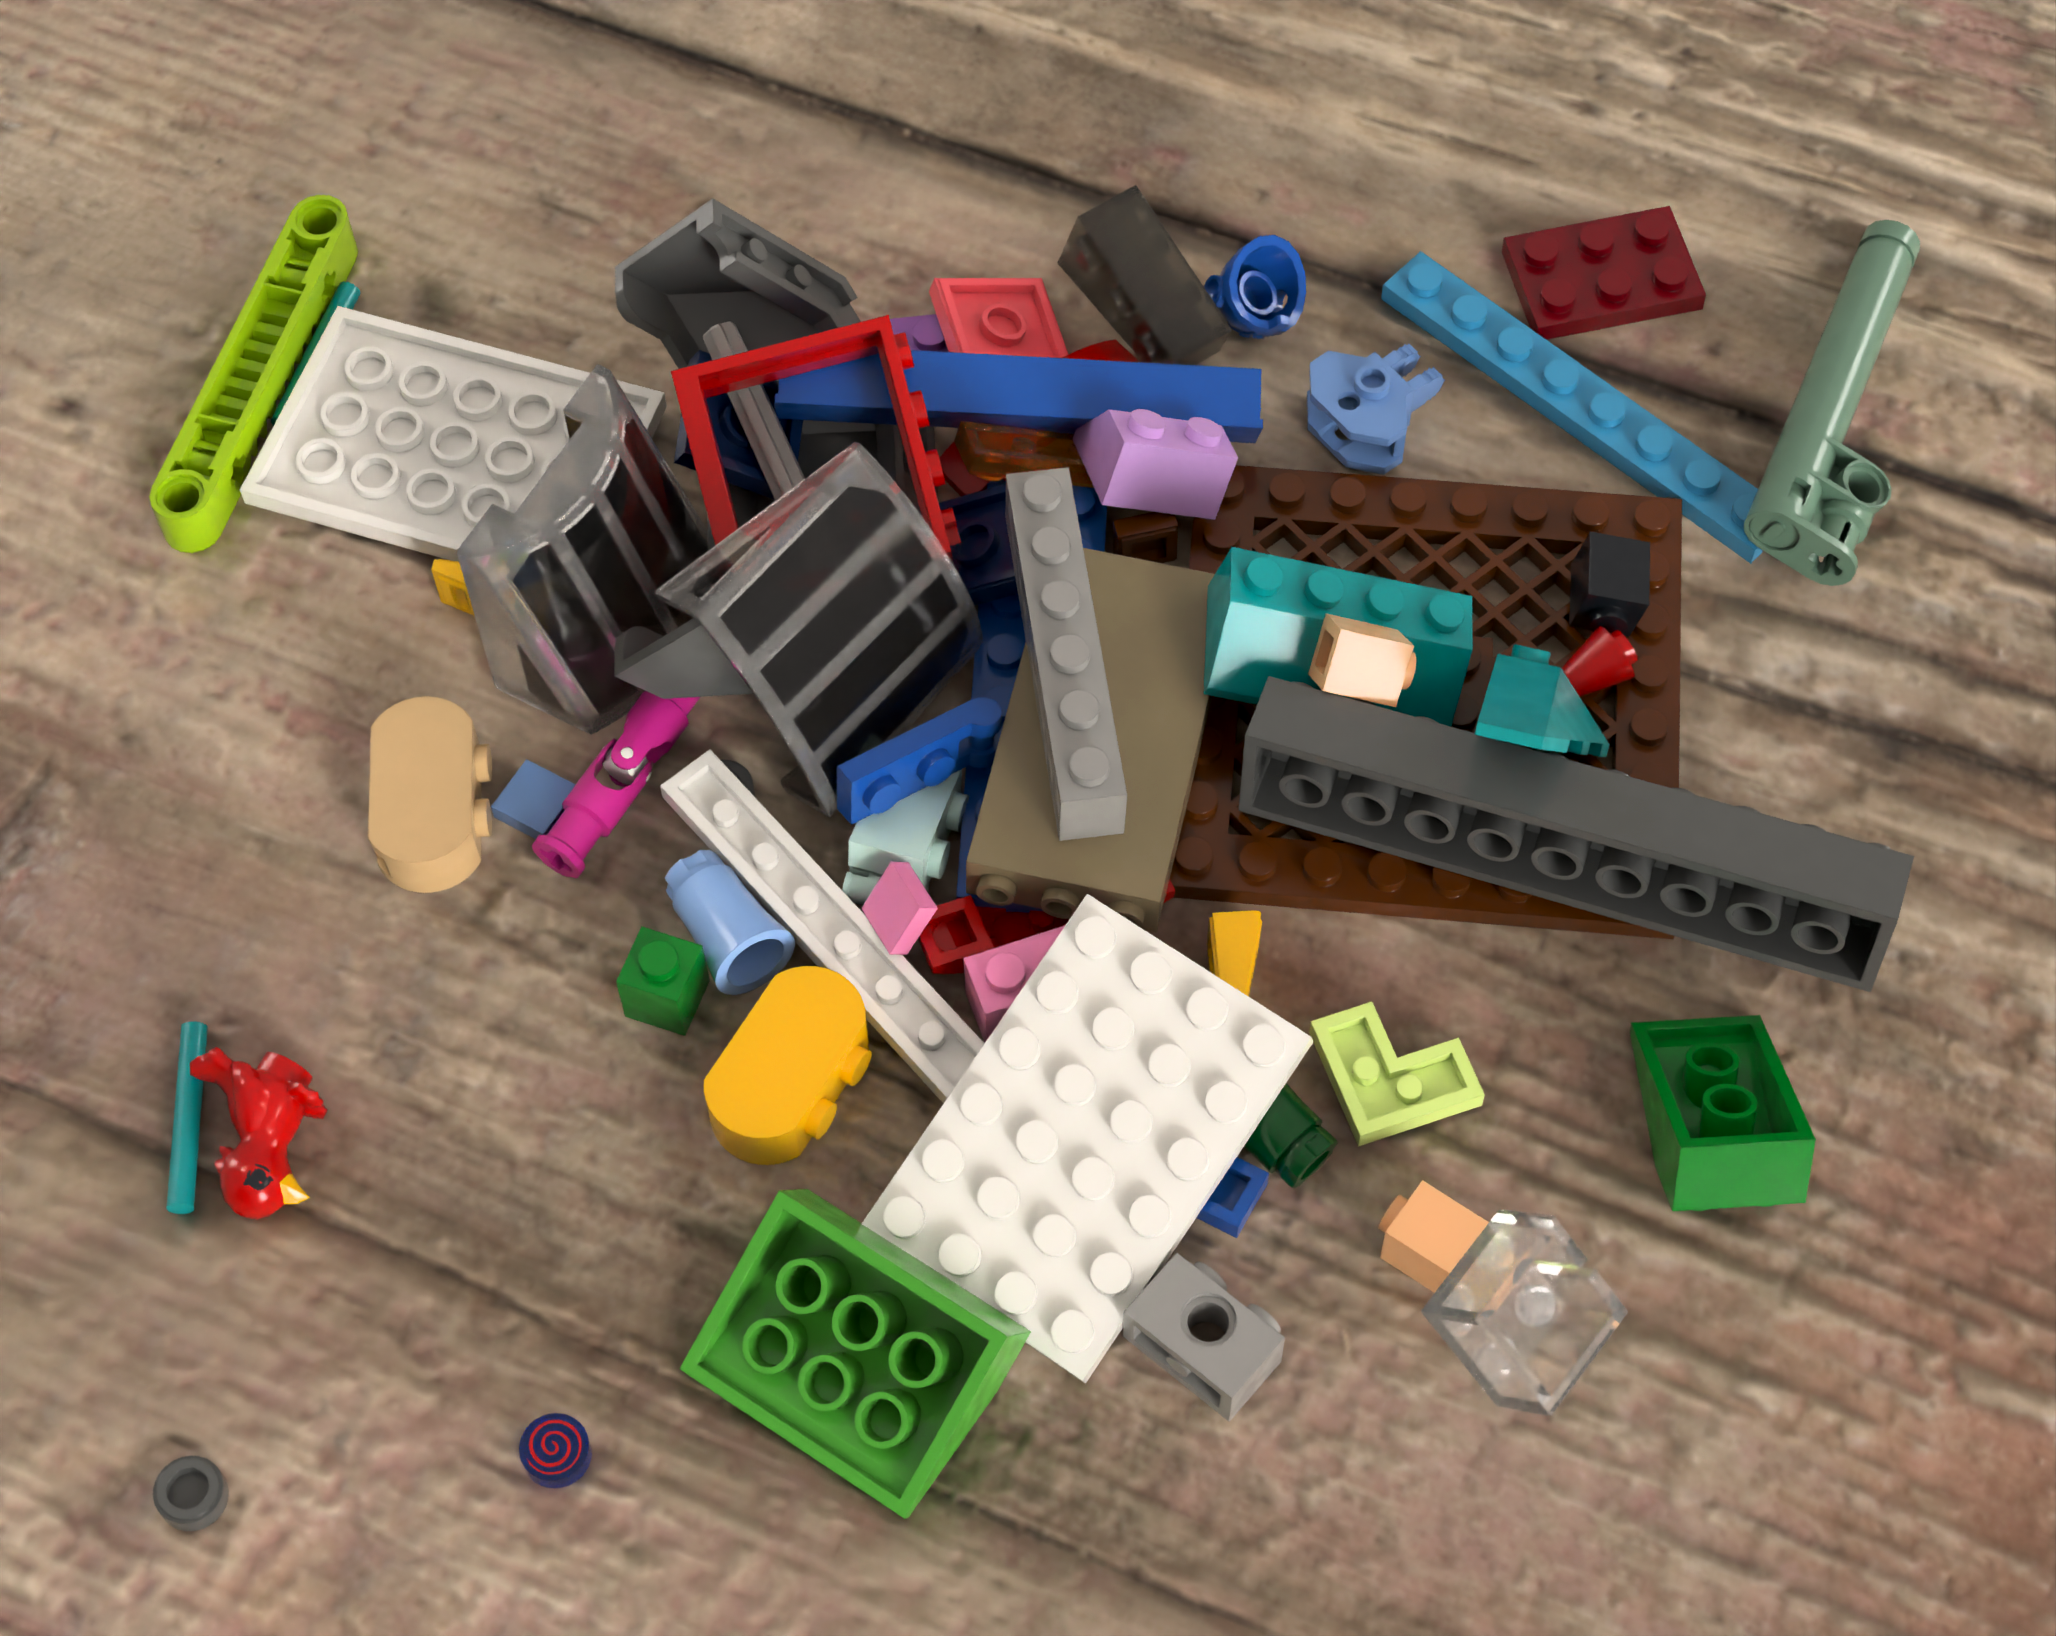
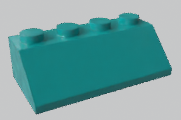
M1231 547L1210 581L1207 590L1204 668L1205 695L1257 705L1268 676L1289 682L1306 683L1314 689L1321 690L1308 675L1325 614L1327 613L1397 629L1414 645L1413 652L1416 654L1414 678L1407 690L1401 689L1397 706L1392 707L1374 702L1371 703L1414 717H1428L1439 724L1452 726L1473 650L1472 596Z

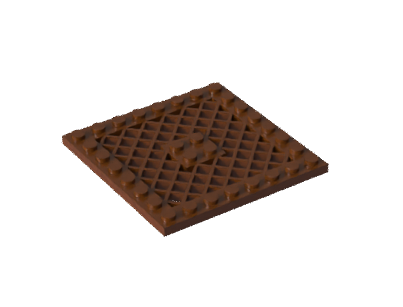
M1235 465L1216 519L1193 517L1189 569L1215 574L1231 547L1270 554L1266 549L1282 538L1298 551L1290 559L1342 569L1327 554L1344 542L1359 558L1347 565L1343 570L1367 574L1373 570L1379 577L1416 585L1434 575L1450 592L1472 596V612L1479 619L1473 622V650L1451 726L1475 733L1496 661V657L1493 658V638L1483 636L1493 631L1509 646L1500 654L1511 656L1513 644L1539 649V645L1554 635L1571 651L1556 664L1549 660L1550 665L1562 668L1586 639L1574 627L1569 626L1570 602L1560 610L1555 611L1540 594L1556 584L1570 597L1571 563L1590 531L1650 542L1649 606L1631 635L1626 637L1638 657V661L1632 664L1635 678L1581 696L1580 698L1609 742V748L1613 746L1612 770H1618L1628 774L1630 777L1665 787L1679 788L1682 499ZM1253 530L1260 531L1259 533L1253 536ZM1307 534L1322 536L1313 541ZM1368 539L1382 541L1374 546ZM1429 544H1440L1443 546L1435 551ZM1403 547L1419 561L1417 565L1404 574L1388 559ZM1489 548H1492V549H1505V550L1502 551L1500 554L1496 555V554H1495L1491 549H1489ZM1463 552H1466L1481 566L1467 578H1464L1449 564V562ZM1551 553L1566 555L1558 560ZM1525 556L1542 571V573L1528 583L1522 580L1510 568ZM1493 579L1510 594L1509 597L1495 607L1478 591ZM1523 607L1541 623L1526 635L1508 620L1509 617ZM1612 693H1614L1613 718L1598 705ZM1213 696L1170 875V880L1175 889L1173 898L1674 940L1675 936L1360 845L1344 843L1346 841L1273 821L1260 831L1246 817L1244 812L1239 811L1240 794L1231 800L1233 769L1242 776L1245 741L1244 739L1236 745L1238 716L1249 726L1256 708L1251 703ZM1522 746V747L1529 748V749H1533V750H1536V751L1538 750V749H1535V748ZM1568 751L1567 753L1562 752L1569 758L1568 760L1608 770L1597 759L1599 756L1591 754L1581 755ZM1229 824L1238 834H1228ZM1293 829L1302 840L1281 837Z

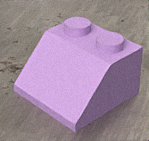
M1108 409L1077 428L1073 437V442L1101 504L1113 507L1215 520L1238 460V456L1222 425L1202 417H1193L1188 421L1166 418L1145 409H1136L1132 412Z

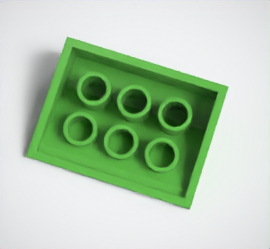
M809 1189L779 1190L679 1369L905 1519L912 1514L995 1396L1031 1331L865 1227L862 1223Z

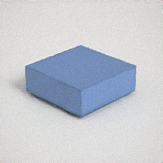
M526 759L492 804L493 816L534 839L539 835H547L564 812L562 803L576 784Z

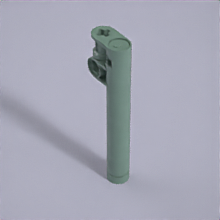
M1894 220L1875 221L1867 226L1744 521L1746 536L1758 548L1810 580L1829 586L1843 585L1852 580L1858 568V559L1854 553L1855 547L1864 541L1875 514L1891 498L1892 489L1885 473L1874 463L1843 445V442L1920 251V240L1917 234L1909 226ZM1819 556L1824 557L1823 562L1819 561Z

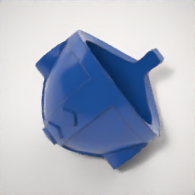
M1276 235L1258 236L1238 249L1236 254L1226 263L1220 275H1211L1206 280L1203 298L1205 304L1216 308L1217 313L1223 318L1228 327L1238 332L1240 336L1246 338L1253 336L1254 339H1264L1265 337L1281 335L1296 325L1304 308L1306 276L1300 255L1289 241ZM1287 294V303L1283 308V299Z

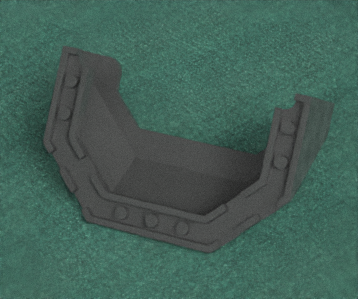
M713 198L615 266V296L617 308L621 316L630 324L660 339L678 369L688 367L689 360L699 350L709 353L704 343L703 335L710 327L719 323L731 321L736 324L747 351L861 322L850 302L858 297L846 277ZM803 420L798 464L844 566L918 548L919 505L898 426L891 424ZM934 427L920 428L919 431L924 450L935 449ZM728 483L751 574L742 571L724 582L707 515L709 593L701 597L702 613L665 636L642 626H634L621 633L615 642L614 677L662 699L854 688L871 677L876 670L894 660L914 645L922 636L945 622V616L942 614L926 619L917 608V574L850 591L830 601L819 599L808 603L772 586L809 575L776 501ZM934 487L938 499V487Z

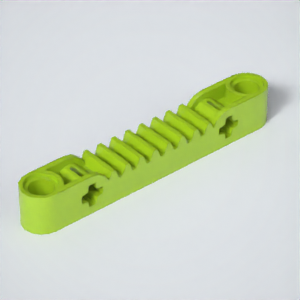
M330 195L310 196L297 203L291 211L152 485L149 495L150 503L163 536L172 548L180 552L195 553L203 551L215 544L221 536L241 496L240 488L250 471L251 456L256 457L258 453L257 438L266 437L267 418H272L276 410V400H281L285 392V382H290L294 375V363L299 364L303 357V345L308 346L312 339V327H318L321 321V314L324 315L339 283L346 282L356 261L358 249L345 205L335 197Z

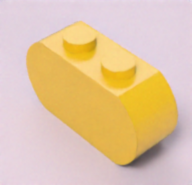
M818 966L794 967L776 974L705 1077L704 1096L713 1132L724 1149L736 1158L758 1165H775L797 1158L801 1155L812 1137L820 1139L827 1132L837 1111V1104L835 1102L847 1084L855 1086L865 1074L872 1056V1052L869 1050L865 1007L859 992L848 979L833 970Z

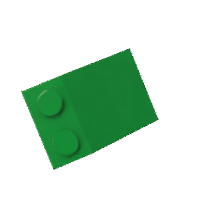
M1749 1015L1632 1022L1630 1037L1655 1168L1671 1210L1704 1211L1718 1208L1768 1207L1781 1204L1806 1203L1816 1139L1761 1016Z

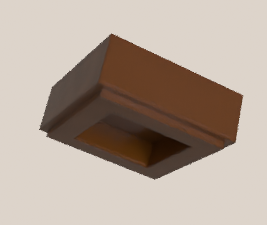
M1151 512L1113 520V554L1158 563L1175 561L1177 559L1178 523L1175 514Z

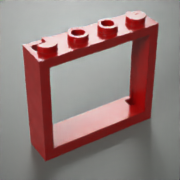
M889 315L671 371L724 582L742 571L749 574L751 572L706 398L879 354L929 545L772 586L808 603L953 565L950 546L961 543L956 519L952 508L940 510L934 487L946 485L937 449L924 450L919 429L930 426L921 390L913 392L908 390L903 370L914 368L910 346L905 332L894 335Z

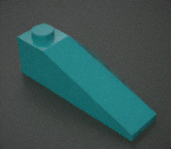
M1513 644L1511 656L1497 654L1478 718L1475 735L1539 750L1564 753L1568 751L1581 755L1591 754L1607 757L1609 742L1563 669L1549 664L1551 652Z

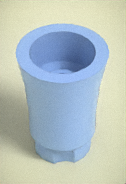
M699 850L690 857L680 859L670 868L665 876V880L668 883L666 892L673 901L674 911L689 930L695 943L703 946L706 963L720 992L727 995H738L752 991L767 983L785 967L795 948L793 935L762 907L746 889L733 869L728 865H724L715 852Z

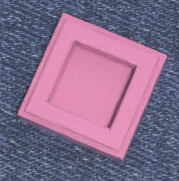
M890 862L861 909L889 954L908 955L936 912L937 906L909 862Z

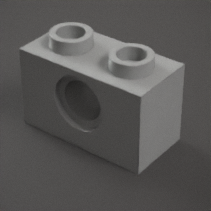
M1176 1253L1124 1311L1123 1337L1230 1422L1281 1363L1285 1337L1280 1334L1281 1328L1277 1321L1267 1311L1255 1304H1249L1246 1307L1226 1291V1283L1211 1267L1202 1262H1196L1193 1265L1179 1253ZM1209 1322L1218 1325L1225 1335L1219 1340L1205 1342L1194 1337L1190 1329L1199 1323Z

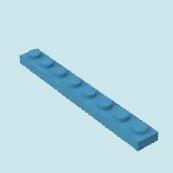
M1421 251L1383 284L1381 299L1655 496L1682 499L1683 516L1750 564L1763 552V550L1748 539L1744 532V521L1758 490L1756 487Z

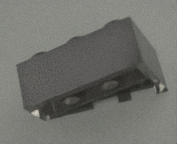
M1136 185L1077 217L1057 263L1130 346L1139 362L1197 365L1221 350L1232 331L1231 327Z

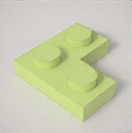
M1373 1002L1313 1020L1310 1023V1036L1358 1147L1482 1106L1485 1094L1459 1038L1397 1058Z

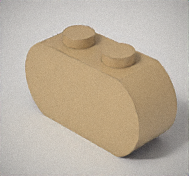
M430 696L406 699L385 710L371 726L368 839L376 853L377 863L381 872L392 883L408 891L432 893L458 885L468 878L481 862V837L492 835L490 801L488 798L482 799V782L492 781L489 744H479L471 717L460 706L449 700Z

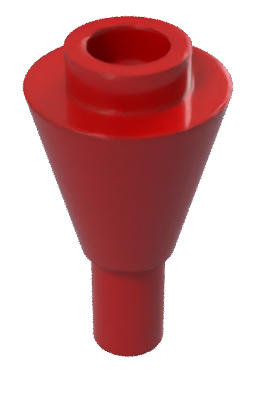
M1599 626L1563 665L1562 669L1581 697L1635 678L1632 664L1638 661V657L1631 643L1621 631L1615 630L1610 634L1604 627Z

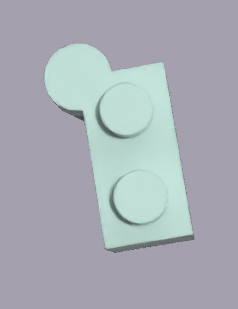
M962 769L951 774L941 784L932 787L927 786L898 801L889 810L879 814L874 813L856 823L848 842L849 872L847 871L842 888V891L853 903L864 905L890 862H909L927 892L929 891L931 877L942 878L950 853V842L947 841L951 830L961 831L962 816L970 797L967 794L961 793Z

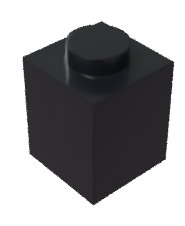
M1590 531L1571 563L1570 627L1594 632L1599 626H1602L1610 634L1615 630H1619L1625 637L1631 635L1649 606L1650 542Z

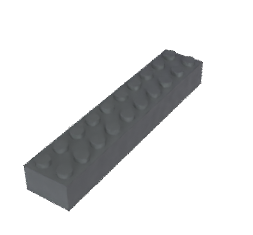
M1271 676L1267 678L1245 734L1239 811L1867 992H1871L1896 927L1914 859L1913 855L1892 850L1880 843L1862 842L1826 832L1815 825L1798 824L1762 814L1747 806H1733L1697 796L1686 789L1665 787L1630 777L1628 774L1618 770H1604L1568 760L1557 753L1540 752L1508 742L1478 736L1472 732L1439 724L1428 717H1414L1376 706L1369 701L1346 698L1314 689L1306 683L1289 682Z

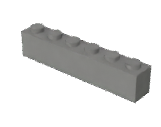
M1069 467L1006 474L1005 518L1059 841L1123 834L1125 829L1127 791Z

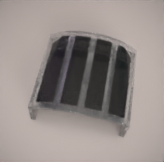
M598 364L563 409L570 440L517 511L512 513L492 503L456 551L496 688L590 735L626 715L645 691L614 677L615 642L618 636L634 626H642L665 636L702 613L701 597L709 593L708 530L611 370Z
M857 442L852 443L659 587L655 592L660 601L697 619L722 650L763 707L798 763L796 768L780 780L782 787L788 794L828 818L837 809V766L905 733L983 645V634L976 609L946 551L906 494L862 444Z

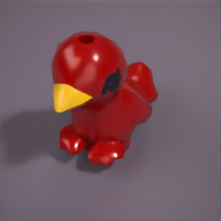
M218 1047L190 1062V1075L199 1080L217 1084L227 1095L230 1118L241 1140L235 1149L220 1146L219 1152L222 1158L214 1163L220 1177V1189L224 1201L236 1214L257 1220L269 1217L286 1204H299L309 1199L310 1197L300 1187L292 1174L287 1159V1146L299 1129L303 1116L323 1119L328 1111L323 1105L324 1100L319 1096L318 1092L308 1088L313 1079L311 1074L291 1059L274 1052H266L256 1069L243 1061H233Z

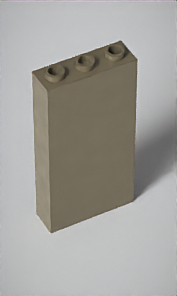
M1083 548L1127 791L1124 833L1059 841L1027 644L1025 643L966 860V893L977 895L983 901L994 905L1005 906L1016 903L1040 908L1048 915L1061 919H1070L1084 897L1089 894L1145 931L1157 933L1213 696L1204 694L1207 590L1215 574Z

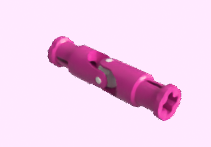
M647 691L641 694L626 715L624 732L618 741L615 738L602 748L563 801L562 807L564 812L547 835H539L532 844L534 853L545 865L566 877L578 878L585 869L583 860L599 837H608L649 780L653 764L670 751L688 726L687 715L700 697L662 699ZM604 766L605 770L609 773L611 781L625 788L614 790L605 787L596 779V776Z

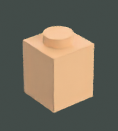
M1326 613L1308 675L1324 692L1396 707L1401 689L1407 690L1414 678L1416 670V654L1413 652L1414 645L1397 629Z
M1422 1180L1409 1199L1398 1195L1384 1214L1378 1227L1379 1230L1385 1233L1380 1258L1449 1302L1484 1253L1492 1224Z

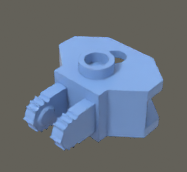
M1404 344V346L1399 347L1398 350L1392 351L1383 358L1376 352L1368 357L1327 351L1310 362V390L1307 391L1306 398L1307 429L1346 468L1384 475L1401 464L1411 413L1424 405L1427 400H1431L1440 391L1445 379L1442 378L1443 375L1434 367L1426 371L1424 370L1422 374H1418L1408 382L1402 378L1411 373L1421 357L1417 354L1418 351L1410 344ZM1340 429L1349 440L1338 438L1335 431Z

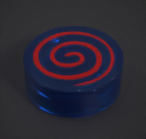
M551 1413L537 1418L525 1429L519 1443V1456L526 1473L535 1483L547 1488H563L575 1483L585 1474L591 1462L592 1447L585 1428L578 1420L566 1414Z

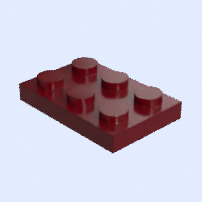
M1670 206L1504 237L1502 255L1529 327L1546 340L1703 309L1706 293Z

